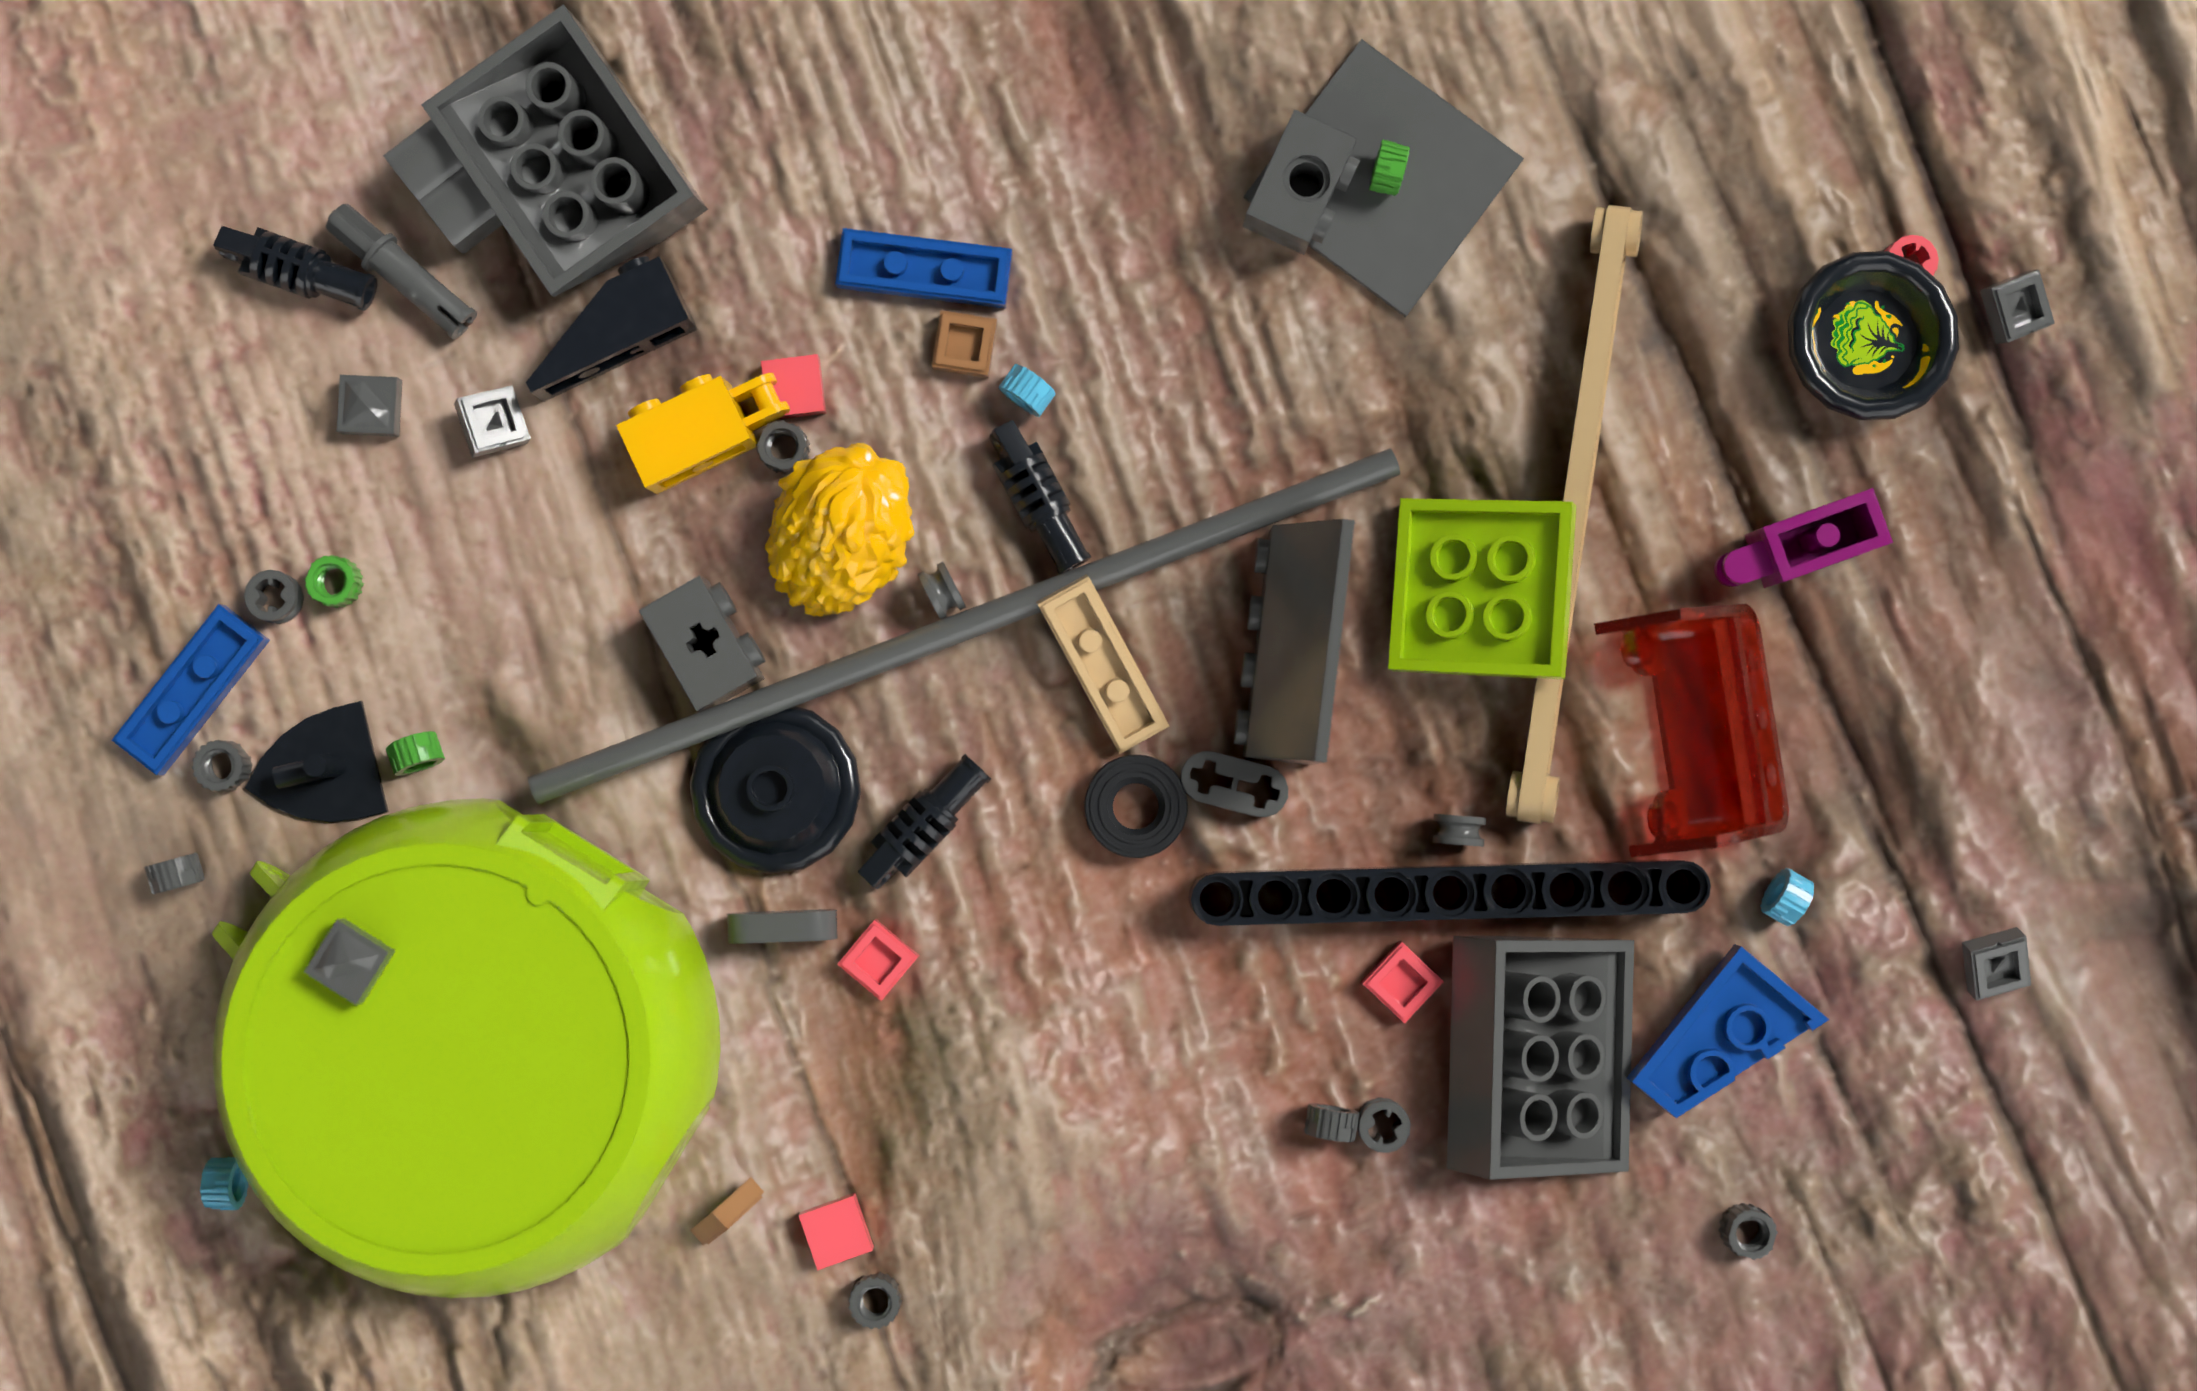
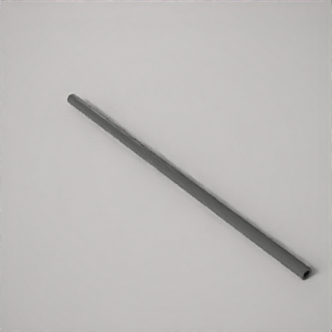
M1389 448L528 777L530 790L538 804L560 797L1041 613L1036 603L1038 600L1086 574L1089 576L1096 591L1399 476L1400 468L1393 451Z

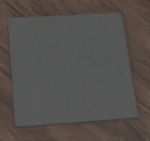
M1361 39L1306 112V115L1356 137L1357 141L1351 156L1360 160L1347 191L1344 192L1335 188L1327 205V208L1336 211V214L1322 244L1311 240L1309 247L1406 318L1524 158ZM1382 139L1409 146L1410 148L1403 180L1396 196L1369 190L1375 160ZM1269 163L1243 198L1251 203ZM1300 174L1289 180L1292 190L1300 196L1310 197L1320 191L1317 181L1309 175Z

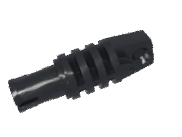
M221 226L213 244L221 256L241 264L238 270L240 275L308 299L316 298L322 294L365 311L371 306L376 294L377 278L374 275L364 274L333 263L330 256L322 249L257 227L255 234L251 235Z
M1013 420L994 428L989 438L1000 460L993 463L992 466L1024 526L1029 528L1031 532L1037 531L1057 567V572L1059 574L1065 573L1092 558L1090 553L1086 551L1067 516L1071 511L1069 508L1071 504L1038 443L1035 442L1028 446Z
M964 754L953 769L931 791L927 788L923 792L920 790L876 835L870 843L877 850L858 870V873L875 889H881L898 871L905 877H908L957 826L955 823L958 821V818L955 814L991 778L969 756Z

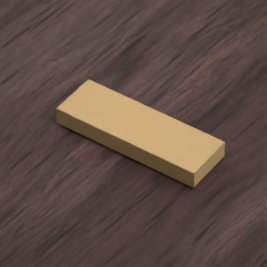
M1087 574L1036 602L1119 754L1169 727L1166 718Z

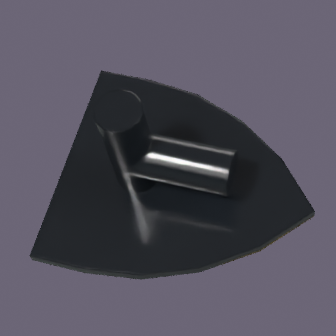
M363 701L334 707L307 717L282 734L262 756L245 789L271 807L303 819L336 822L362 819L389 812Z

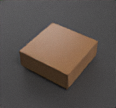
M941 310L932 369L989 378L998 324L997 319Z

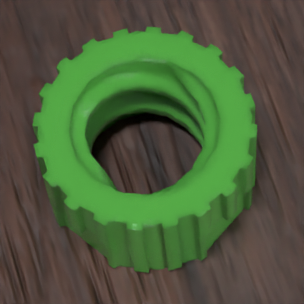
M1382 139L1370 180V191L1394 196L1398 194L1409 157V146Z
M334 555L317 558L315 562L311 563L308 574L304 578L306 582L305 588H307V593L311 595L312 599L323 603L325 606L334 608L351 605L353 601L358 599V595L362 593L361 589L364 586L362 582L363 575H361V570L356 567V564L350 562L349 559ZM331 569H340L344 572V586L339 593L331 595L325 588L326 572Z
M434 731L412 734L398 739L386 747L395 776L417 773L438 765L445 760L438 736Z

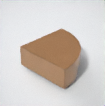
M750 1177L690 1231L702 1245L706 1243L709 1245L762 1199L761 1195L764 1191Z

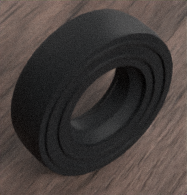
M1126 755L1105 764L1090 781L1084 801L1086 822L1095 839L1112 853L1128 858L1149 857L1169 847L1181 833L1188 811L1187 795L1180 778L1168 765L1146 755ZM1128 784H1143L1149 787L1158 799L1159 809L1156 818L1150 825L1141 829H1130L1123 826L1114 815V798L1118 791Z

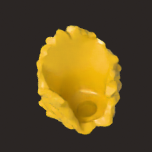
M854 443L848 448L834 447L826 450L823 454L816 455L813 459L797 461L793 464L794 471L779 479L778 486L783 490L780 497L774 500L775 508L773 510L772 524L768 529L770 536L764 548L768 553V563H770L768 569L770 575L776 579L774 584L775 590L787 593L788 598H790L789 604L792 607L804 605L805 614L814 617H822L824 614L838 615L841 612H851L855 605L869 600L877 589L883 588L887 582L897 578L899 573L897 567L902 568L907 564L905 557L906 541H910L914 536V528L910 519L912 509L907 498L909 479L906 476V468L901 462L896 460L879 458L872 447L865 443Z

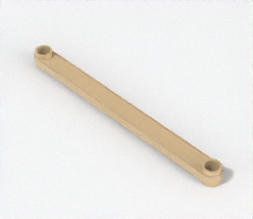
M1608 205L1607 208L1596 207L1592 225L1590 253H1598L1600 256L1563 501L1574 502L1577 505L1567 653L1626 256L1637 257L1640 244L1643 211L1632 210V207ZM1537 678L1524 769L1523 772H1512L1507 798L1506 816L1515 817L1518 821L1541 824L1542 822L1553 823L1560 777L1549 775L1564 679Z

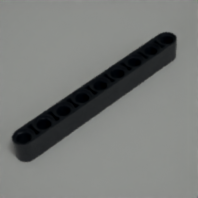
M1674 859L1213 871L1202 874L1194 881L1189 892V902L1191 909L1200 920L1216 926L1678 914L1694 912L1701 908L1710 896L1711 884L1708 874L1701 866L1694 862ZM1681 870L1688 878L1689 890L1683 899L1675 902L1667 894L1666 883L1672 873ZM1623 871L1631 879L1632 891L1628 899L1621 903H1616L1609 896L1608 883L1613 875ZM1566 873L1574 881L1575 891L1570 901L1558 905L1551 898L1549 891L1550 883L1557 875ZM1508 874L1517 883V896L1509 905L1500 907L1493 900L1491 889L1498 877ZM1450 875L1459 883L1460 897L1453 906L1441 908L1434 900L1433 889L1439 879ZM1394 877L1402 885L1403 898L1395 908L1384 910L1379 907L1375 900V889L1383 879ZM1329 879L1339 880L1346 891L1343 905L1334 911H1324L1321 909L1316 898L1319 886ZM1269 881H1281L1288 889V903L1279 912H1265L1259 905V890ZM1209 883H1224L1231 891V904L1227 910L1220 914H1209L1201 907L1200 893Z

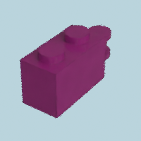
M1871 488L1745 534L1748 545L1720 556L1715 563L1714 574L1716 579L1727 587H1736L1761 578L1763 587L1767 588L1893 543L1874 489Z

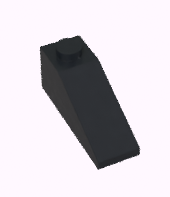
M643 256L628 261L618 269V276L604 283L526 381L533 395L545 402L698 330L670 269L659 256L652 260L648 256Z

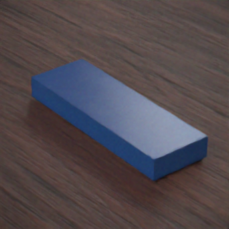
M842 228L835 284L840 289L1006 309L1013 251L1010 248Z
M218 604L113 737L112 741L155 775L164 776L269 643L270 639L226 605Z

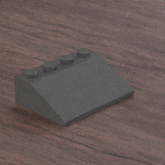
M564 4L421 104L553 297L663 242L708 210L589 34Z
M1335 519L1273 525L1269 531L1268 539L1258 538L1254 573L1264 574L1261 596L1251 595L1247 630L1257 631L1255 653H1244L1241 672V687L1250 688L1248 711L1238 709L1234 732V744L1244 745L1242 757L1304 765L1327 763L1355 520Z
M1453 936L1447 1169L1489 1180L1629 1172L1631 1082L1626 1077L1631 1072L1634 940L1529 936Z

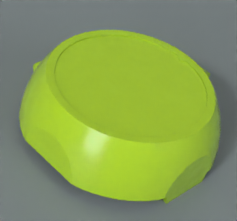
M496 799L447 800L414 806L381 816L349 831L325 846L292 873L291 876L271 864L256 861L249 873L270 895L271 899L260 912L248 932L233 924L220 921L211 933L213 938L233 959L224 983L216 1016L213 1043V1072L218 1110L227 1141L243 1175L256 1196L273 1217L298 1241L344 1271L388 1289L415 1295L444 1298L490 1297L530 1289L574 1272L621 1244L647 1212L710 1109L709 1104L714 1098L718 1082L721 1050L720 1020L715 989L705 955L685 915L645 890L650 881L649 878L545 814L523 815ZM345 918L395 950V953L365 1001L358 1005L353 1004L305 973L306 968L337 919Z

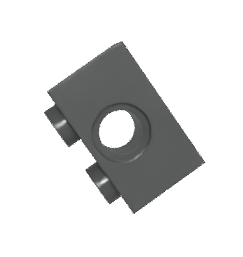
M1294 109L1246 212L1243 227L1302 255H1305L1311 240L1322 244L1336 214V211L1327 208L1335 188L1344 192L1347 191L1360 163L1359 159L1351 156L1357 138ZM1296 175H1309L1317 181L1320 191L1310 197L1300 196L1292 190L1289 180Z

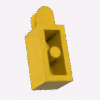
M774 373L760 375L735 388H732L731 384L721 375L713 379L711 374H705L681 385L679 388L681 394L666 402L661 403L659 399H652L628 411L630 419L616 426L644 487L659 494L756 448L758 441L753 431L790 412L787 401L780 402L773 387L777 383ZM753 397L759 411L746 417L740 402Z

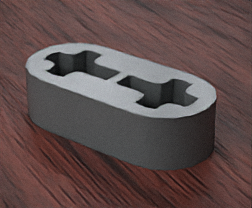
M1202 751L1187 759L1181 769L1180 780L1184 790L1190 798L1201 803L1255 817H1269L1277 814L1284 807L1288 799L1286 779L1278 770L1270 766L1216 752ZM1205 760H1209L1215 763V773L1230 777L1232 780L1229 788L1217 785L1210 786L1207 794H1202L1197 791L1198 782L1190 778V772L1192 768H1202ZM1261 775H1266L1270 777L1269 787L1278 790L1277 798L1275 801L1266 800L1263 808H1257L1253 806L1254 796L1236 791L1239 780L1258 783Z
M816 909L728 913V943L802 942L838 939L837 910Z

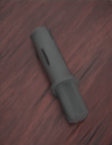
M349 204L340 205L329 215L326 224L327 230L362 259L361 267L367 272L375 270L444 329L453 340L460 337L468 329L464 324L465 321L473 323L477 317V311L467 306L405 253L397 244L398 238L392 233L384 235Z

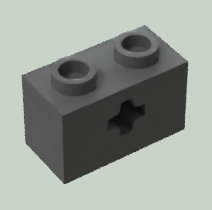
M699 575L639 610L696 711L701 712L722 704L765 679L758 666L766 662L749 632L742 636L738 633L729 617L736 613L737 609L720 582L711 586L709 580ZM703 629L713 634L719 633L720 635L713 642L714 649L716 650V653L713 655L696 650V646L702 642L699 631Z

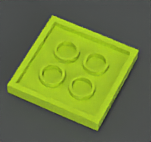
M1400 498L1388 669L1393 672L1565 679L1577 505L1569 501Z

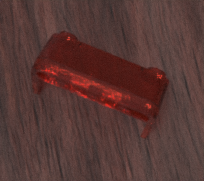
M1748 604L1679 608L1594 623L1596 635L1623 633L1620 648L1625 664L1628 667H1632L1633 671L1640 677L1652 676L1669 789L1659 791L1647 811L1648 827L1655 840L1629 845L1630 857L1720 848L1784 831L1788 823L1789 804L1761 627L1753 608Z

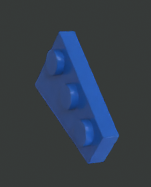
M1734 944L1626 1079L1666 1112L1678 1118L1734 1082L1735 1076L1763 1058L1769 1059L1786 1048V1043L1808 1029L1813 1031L1830 1019L1742 946Z

